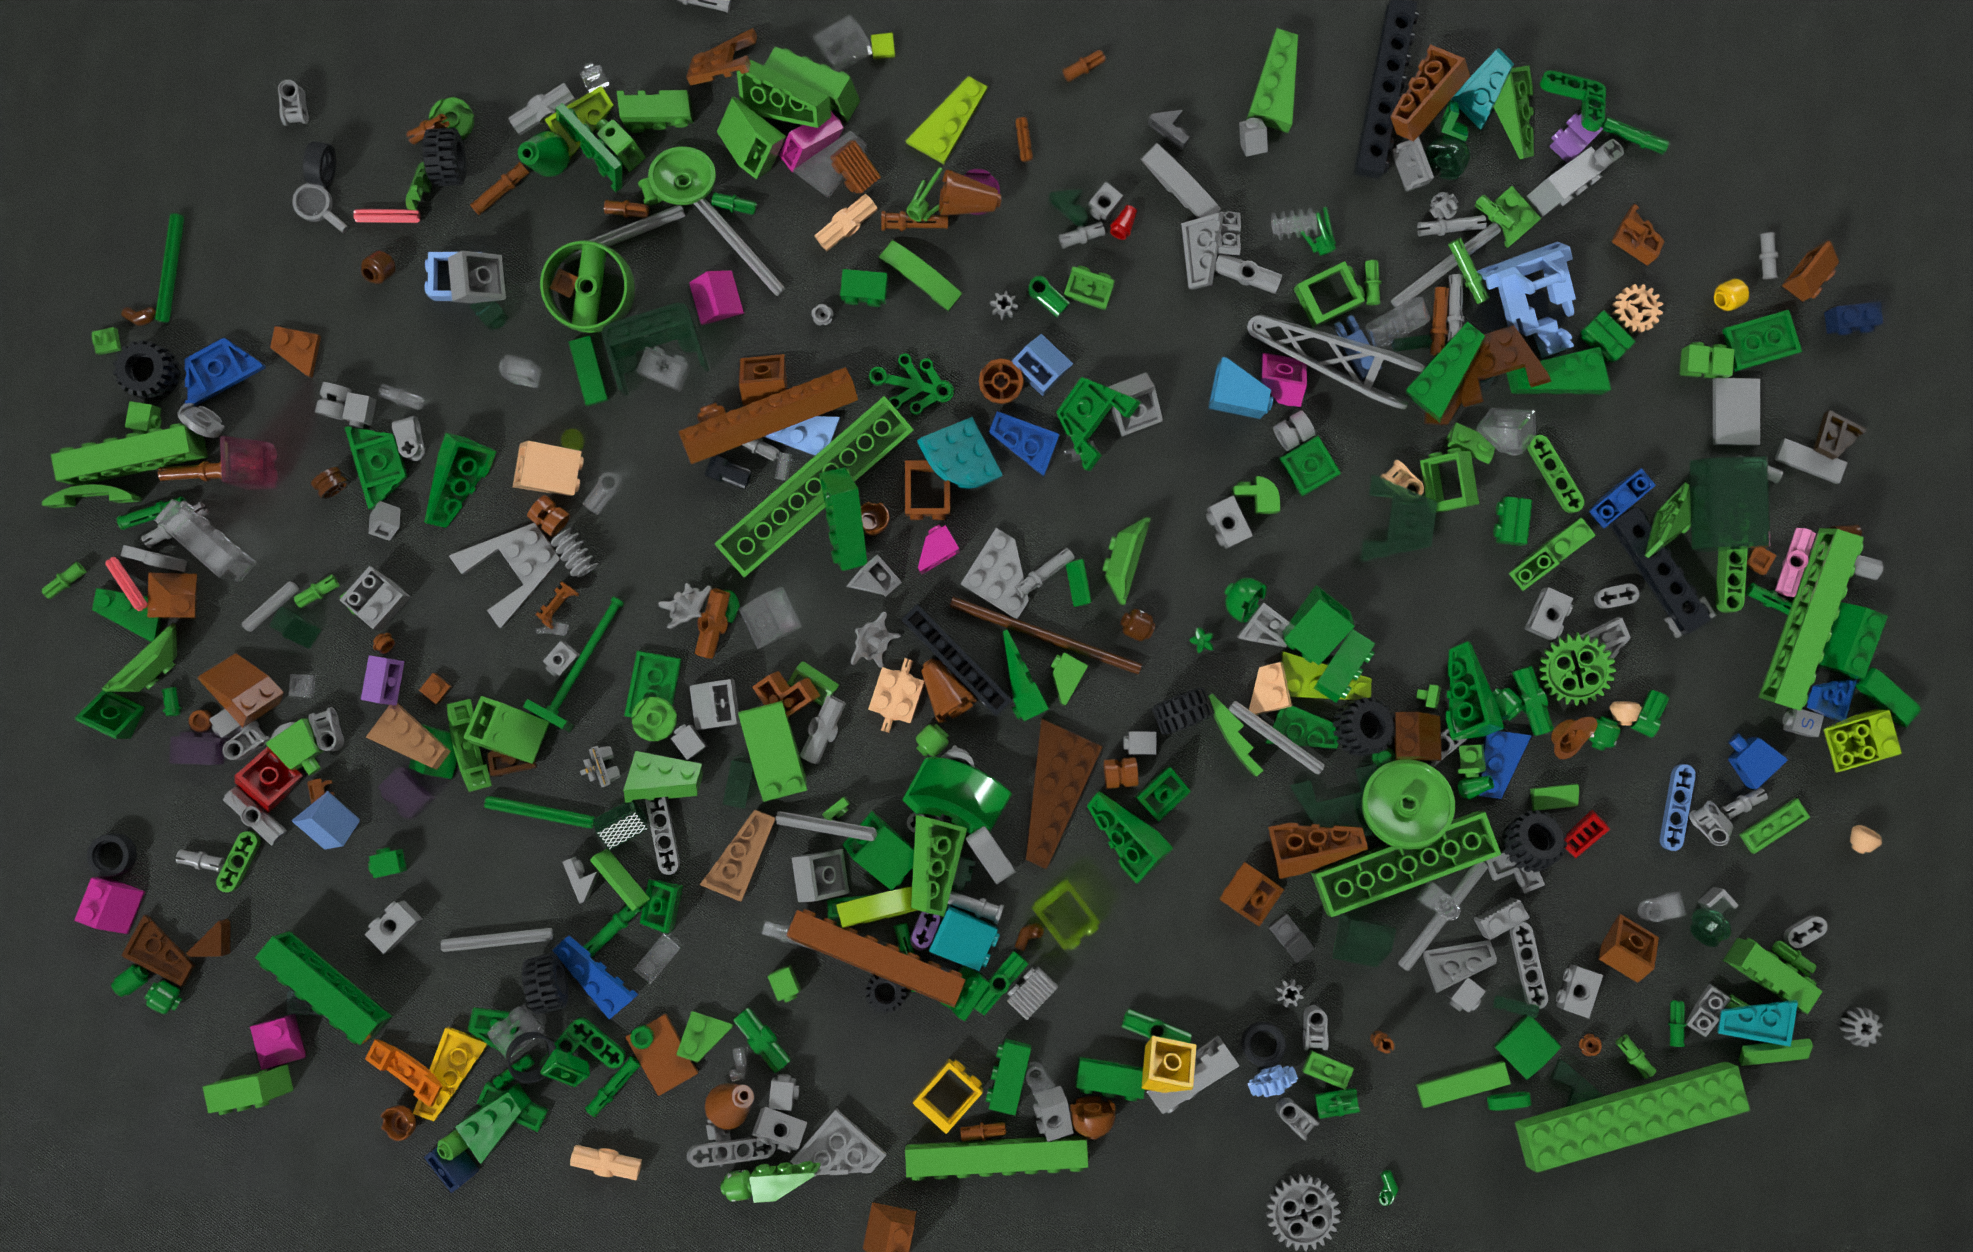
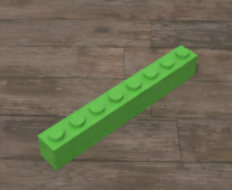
M1083 1135L1064 1136L1047 1142L1046 1137L909 1144L905 1147L906 1178L912 1177V1180H924L926 1176H934L935 1179L948 1178V1175L967 1178L970 1177V1174L988 1177L992 1176L993 1173L1002 1172V1175H1014L1017 1171H1025V1174H1036L1038 1170L1058 1173L1061 1172V1169L1079 1172L1083 1171V1168H1088L1087 1139Z

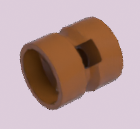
M543 495L532 505L527 513V517L537 525L542 524V529L553 537L567 524L570 514L561 507L556 508V503L547 495Z
M1135 757L1123 758L1121 762H1118L1117 759L1104 760L1106 789L1119 788L1121 784H1124L1125 787L1138 786V770Z

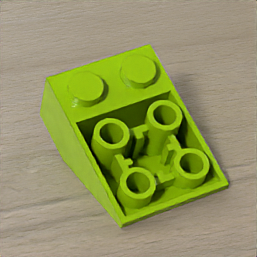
M1870 710L1823 729L1836 773L1902 754L1890 710Z

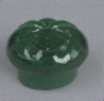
M1700 908L1692 914L1690 931L1700 943L1709 947H1717L1721 941L1727 940L1731 936L1730 922L1719 911L1711 908Z

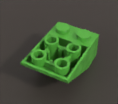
M734 96L731 98L717 130V133L737 164L755 179L771 170L786 138L784 134Z
M481 696L463 738L472 744L533 764L550 722Z

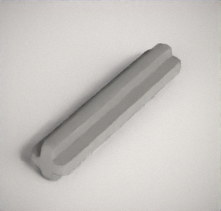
M287 582L242 622L244 629L251 632L299 591L298 586L294 582Z

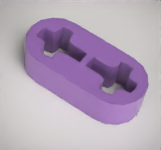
M921 912L910 938L913 948L921 951L931 944L940 922L939 915L931 914L935 922L932 921L926 927L927 919L924 916L930 913ZM922 931L926 932L924 935L926 942L920 945L916 937H919Z

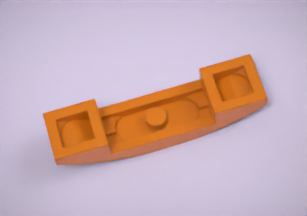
M375 1039L365 1060L380 1071H389L415 1091V1097L429 1107H433L443 1087L436 1076L407 1053L384 1041Z

